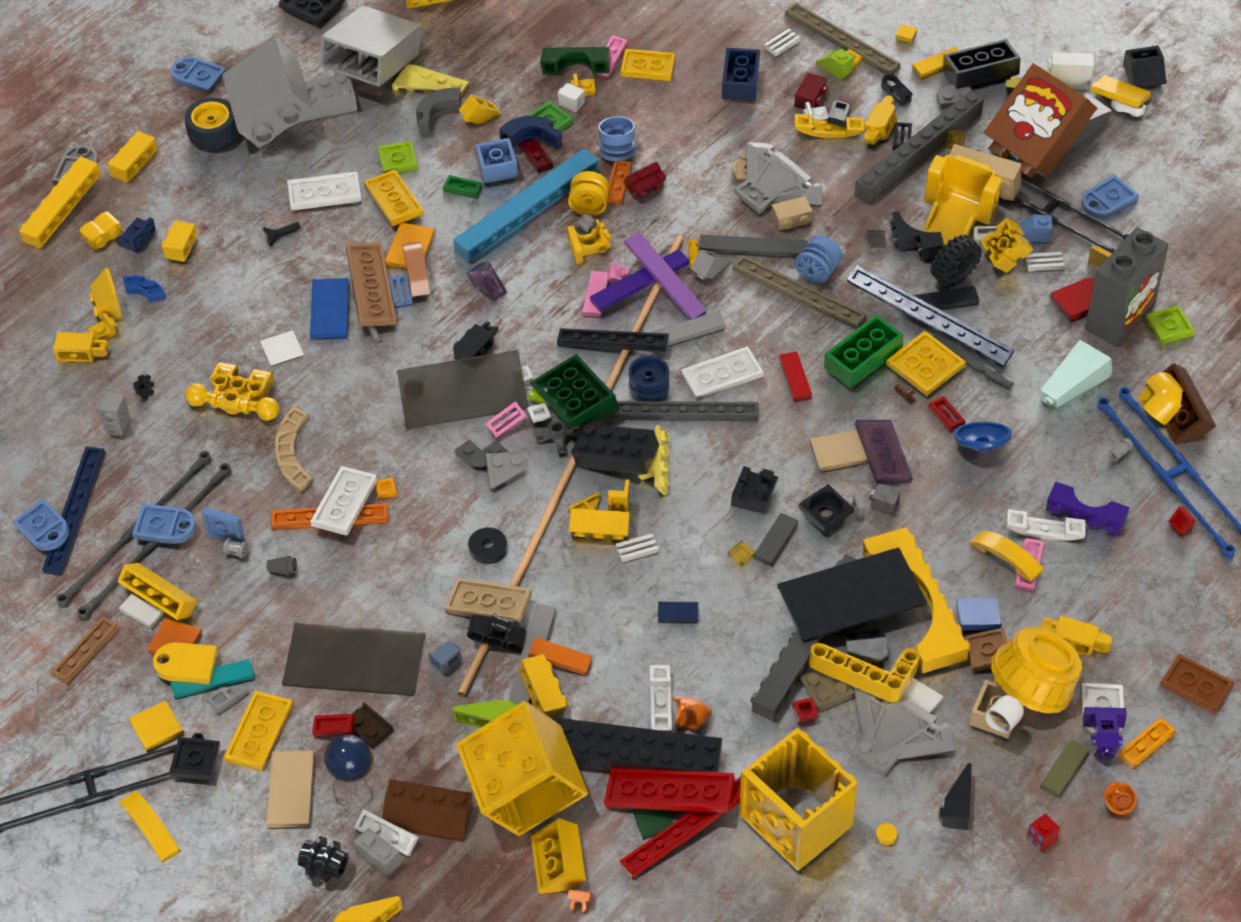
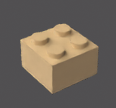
M985 680L973 707L970 725L1009 739L1012 730L1009 733L996 731L985 720L986 712L1000 697L1008 695L999 684ZM990 712L996 724L1001 727L1008 725L1007 720L997 712Z

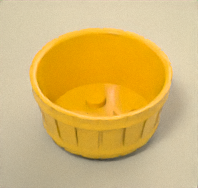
M1027 627L1020 630L1010 641L999 648L991 660L994 678L1005 693L1018 699L1023 706L1037 712L1040 711L1041 713H1058L1067 708L1082 671L1081 659L1073 646L1060 635L1041 627Z

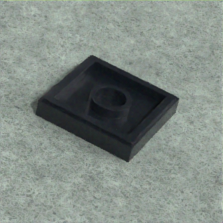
M179 737L169 771L170 776L211 780L220 748V741Z

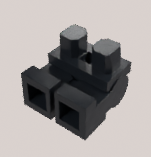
M744 466L732 493L731 506L742 509L749 508L758 513L764 512L778 481V476H775L774 472L768 469H763L758 474L752 472L751 468Z

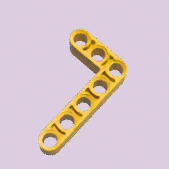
M816 643L811 647L808 663L816 671L885 701L894 703L901 699L917 672L920 654L913 648L904 649L892 670L887 672L825 644Z

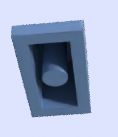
M1032 215L1018 223L1025 234L1023 237L1029 242L1050 243L1052 215Z

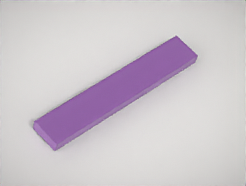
M639 231L624 241V244L689 320L701 317L706 313V308Z

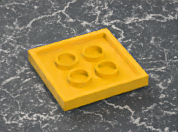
M923 331L886 360L888 367L926 396L964 368L966 361L926 331Z

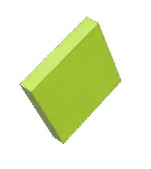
M412 141L377 146L383 174L392 170H396L399 173L418 169Z
M1179 305L1145 314L1144 319L1160 345L1191 337L1195 334V330Z

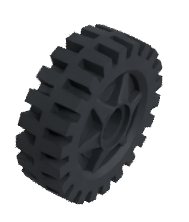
M965 234L964 236H956L953 238V241L950 239L947 245L944 244L942 250H938V255H935L934 261L931 262L930 272L943 286H955L956 283L962 282V279L965 280L968 274L971 275L972 269H976V264L980 262L979 258L982 257V249L970 236Z

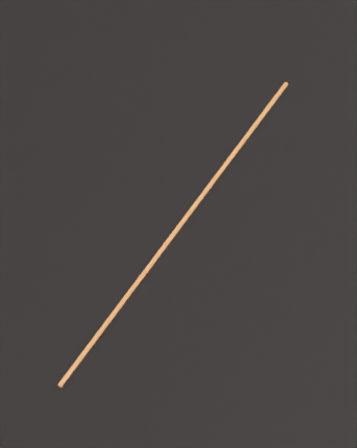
M678 235L669 254L680 248L683 241L682 236ZM658 282L654 283L631 332L640 331L661 287ZM622 350L606 383L610 390H612L630 350ZM596 421L589 422L587 424H595ZM571 456L509 586H518L576 465L573 456ZM481 643L458 691L459 696L465 697L489 645Z

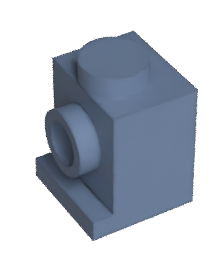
M450 641L440 645L434 653L432 651L428 653L430 665L443 676L461 661L460 648L457 644Z

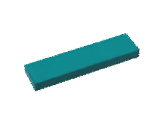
M250 659L214 667L210 684L170 682L175 699L252 680L254 675Z

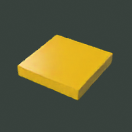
M166 700L128 718L146 752L184 734L182 727Z

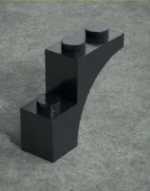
M899 211L892 212L893 220H890L891 231H895V233H892L894 244H898L899 250L917 248L918 254L922 253L923 260H929L938 255L939 249H943L944 242L941 232L917 230L903 220Z

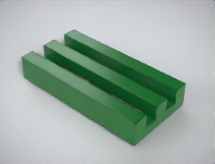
M449 175L443 186V192L477 199V194H479L482 188V182Z

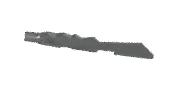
M932 335L951 351L962 357L967 365L983 372L986 377L997 383L1004 384L1008 388L1013 386L1014 382L1008 379L1003 371L998 370L995 365L988 363V360L981 359L977 353L969 354L955 340L946 335Z

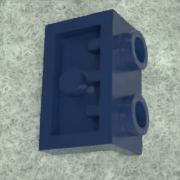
M137 217L116 240L117 245L136 252L144 245V242L150 235H153L155 232L154 219L149 217L145 221Z

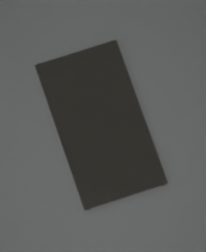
M513 350L397 370L406 430L496 415L515 401L522 410H526L529 404L519 351Z
M304 623L294 624L282 686L415 696L425 633Z

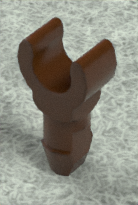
M900 384L895 385L894 388L902 394L907 403L910 404L916 400L912 396L915 393L913 389L905 388Z

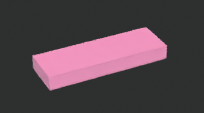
M616 36L610 38L606 47H610L612 57L610 72L599 75L609 77L628 45V40Z
M591 271L582 311L583 316L601 318L602 311L600 312L592 304L590 296L608 286V272Z
M1025 538L1023 549L1040 563L1044 542ZM1017 574L1014 589L1034 593L1037 578L1030 582Z

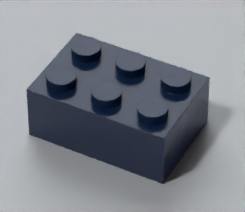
M726 47L722 98L756 101L760 50Z

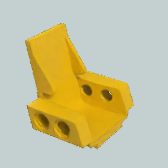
M936 155L928 170L923 201L933 205L923 231L941 232L943 242L947 245L950 239L953 241V238L956 236L969 235L976 221L990 225L997 212L1003 178L995 176L996 172L989 169V165L960 155L955 157L951 155H946L945 157Z

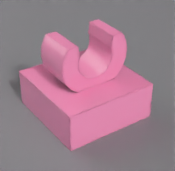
M612 263L609 267L607 281L616 283L627 277L629 267L623 268L619 263Z

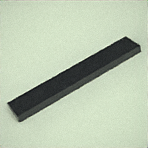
M560 328L557 346L667 352L669 333Z

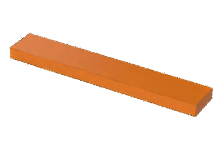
M388 503L364 505L353 525L388 523ZM317 508L271 510L272 530L312 528L310 521Z

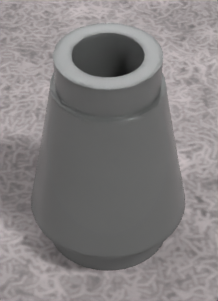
M291 556L267 560V571L291 575L297 571V560Z

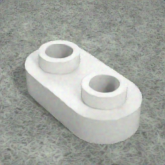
M1113 99L1111 102L1113 109L1118 112L1124 111L1134 117H1139L1145 113L1146 106L1144 104L1135 108Z

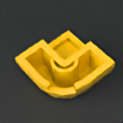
M1161 372L1145 381L1148 386L1137 398L1144 405L1143 408L1153 418L1166 425L1181 408L1182 405L1180 403L1182 392L1184 391L1171 374Z

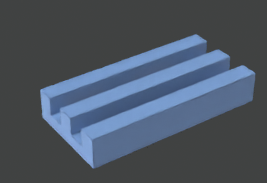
M403 273V276L400 277L399 274L395 275L396 277L392 278V275L388 276L394 307L412 304L406 273ZM401 281H404L408 300H404ZM395 282H397L398 291L400 295L401 301L397 302L394 288Z

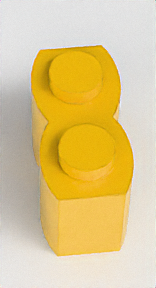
M107 211L98 215L94 221L83 225L79 232L81 239L93 250L104 247L108 241L119 237L122 233L121 223Z

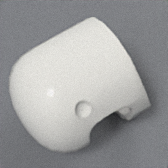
M1005 695L1000 697L986 712L985 720L992 729L1002 733H1009L1023 717L1024 709L1018 699ZM990 712H997L1007 720L1008 725L1001 727L996 724Z

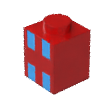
M1045 813L1029 825L1027 838L1042 852L1057 841L1060 827Z

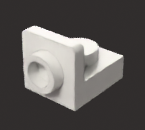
M805 102V109L802 110L804 115H812V120L827 121L828 113L825 106L811 108L810 103Z

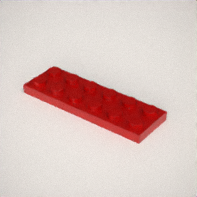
M611 768L604 805L609 808L729 813L735 776L734 773Z

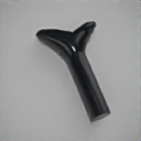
M295 222L278 229L263 227L264 233L268 235L267 243L270 245L279 235L299 229L300 224Z

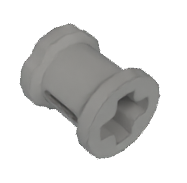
M227 538L223 546L224 555L232 554L239 556L241 559L245 558L248 550L247 542H236L232 538Z

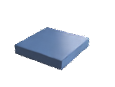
M204 507L202 515L207 536L224 541L227 538H232L236 542H245L240 517Z

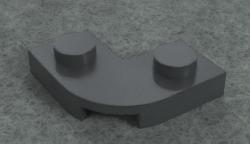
M470 439L455 449V454L473 469L474 467H486V454L509 452L497 440L483 450L477 447Z

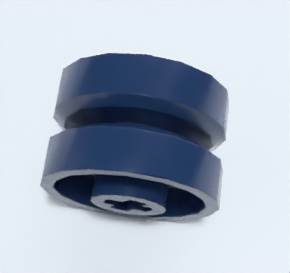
M649 355L639 357L631 363L629 367V392L631 396L637 401H661L667 396L669 392V366L663 359Z

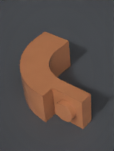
M421 242L403 244V253L412 297L430 294Z

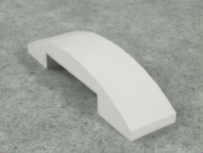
M528 365L510 370L515 389L529 419L535 423L551 418L545 403L538 404L528 399V395L533 389L529 382L534 380Z
M1007 510V528L1022 535L1056 541L1085 538V520L1066 517L1065 522L1027 517V512Z
M650 665L651 729L672 732L670 665Z

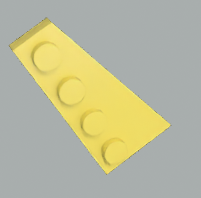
M408 63L394 81L392 87L393 90L404 88L409 92L421 90L426 94L444 88H460L462 97L469 87V82Z

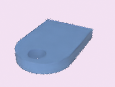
M196 57L180 58L171 67L172 78L175 82L206 94L211 93L223 78L222 74L226 72L225 67Z
M1114 174L1084 193L1082 208L1093 217L1107 218L1138 200L1139 194ZM1095 205L1097 208H1091L1090 206Z
M42 499L12 521L15 527L33 546L42 551L58 548L69 536V527L66 521L45 499ZM58 536L55 540H51L52 537Z
M142 503L132 536L133 539L169 544L182 543L194 534L196 528L193 515L183 508ZM182 525H190L187 529L180 528Z

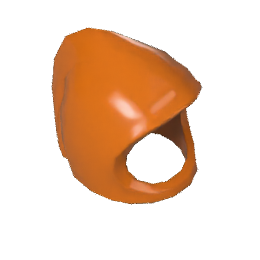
M692 697L672 698L678 704L675 727L697 731L707 723L712 715L710 706L699 699Z

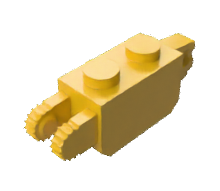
M886 96L881 103L877 102L874 109L871 110L868 120L865 121L864 130L866 133L864 141L866 144L875 145L878 140L888 139L894 128L897 117L892 96Z
M1061 615L1059 620L1043 618L1041 628L1053 631V633L1063 637L1064 640L1073 646L1078 654L1089 656L1093 650L1100 653H1108L1111 650L1110 645L1113 640L1111 635L1099 632L1100 627L1094 626L1091 623H1084Z

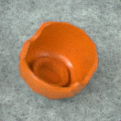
M1113 782L1106 787L1104 792L1105 804L1115 814L1125 815L1131 813L1138 802L1137 794L1129 784Z

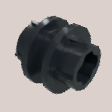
M319 836L315 842L311 840L304 842L298 856V866L305 868L307 877L313 878L319 873L320 881L326 883L331 877L336 879L342 877L347 867L349 855L347 852L341 851L340 842L334 840L327 846V838Z

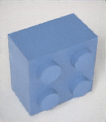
M510 138L475 144L476 160L483 183L518 177L517 161Z

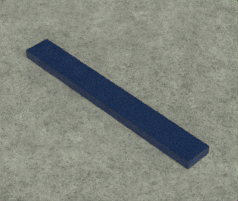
M85 447L61 515L69 527V536L61 546L48 551L42 568L45 574L63 575L105 455L104 448Z

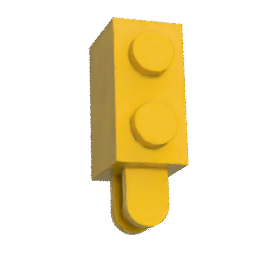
M57 332L53 351L56 361L93 362L94 356L105 357L107 355L106 349L109 347V342L95 339L94 333Z

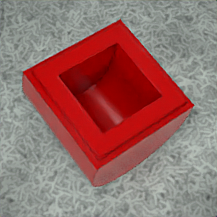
M812 697L792 702V710L797 723L818 718L819 715Z

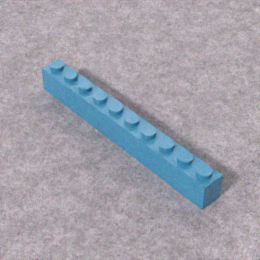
M585 148L574 154L573 157L561 163L560 166L551 170L547 175L524 189L514 198H511L501 207H498L491 214L485 216L475 225L470 226L462 234L457 235L453 239L454 252L468 263L568 194L570 192L571 180L576 174L585 171L598 173L599 159Z

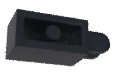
M489 321L484 322L482 326L475 324L454 344V359L473 368L494 346V336L497 334L499 327L496 325L492 326Z

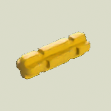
M690 239L688 241L690 269L699 253L697 239Z

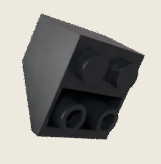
M1158 45L1125 50L1123 67L1131 85L1141 88L1166 84L1164 56Z

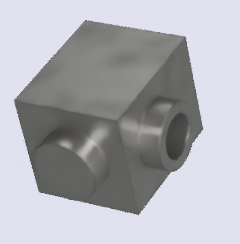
M879 483L876 490L873 489L869 500L872 501L871 509L893 516L900 502L901 491L889 485Z

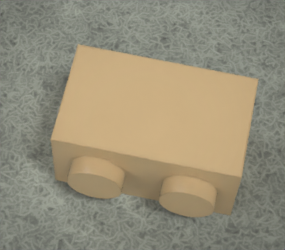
M806 196L772 204L771 217L778 231L812 223L813 211Z

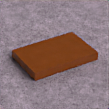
M1178 654L1159 686L1215 715L1233 687L1234 682Z

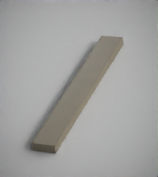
M795 2L785 11V16L843 50L847 51L850 49L862 56V61L882 73L894 74L900 69L901 63Z
M741 255L732 266L733 271L856 330L866 320L867 314L744 255Z

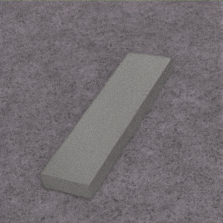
M719 311L657 329L650 333H669V346L725 329L726 324Z

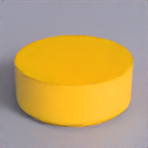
M890 823L879 825L876 830L877 841L882 845L893 844L897 839L898 832L896 827Z

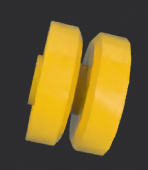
M585 171L576 174L570 184L568 197L570 208L580 215L588 214L595 216L601 214L607 207L609 182L604 176L596 172Z

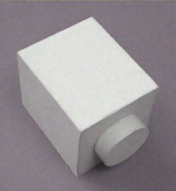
M566 83L563 88L559 89L557 94L559 106L576 113L585 103V90Z

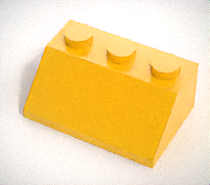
M558 818L531 836L538 893L567 891L586 881L578 824Z

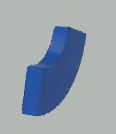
M137 275L122 277L127 294H140L148 302L166 298L163 288L154 280L151 281L145 279L144 276Z

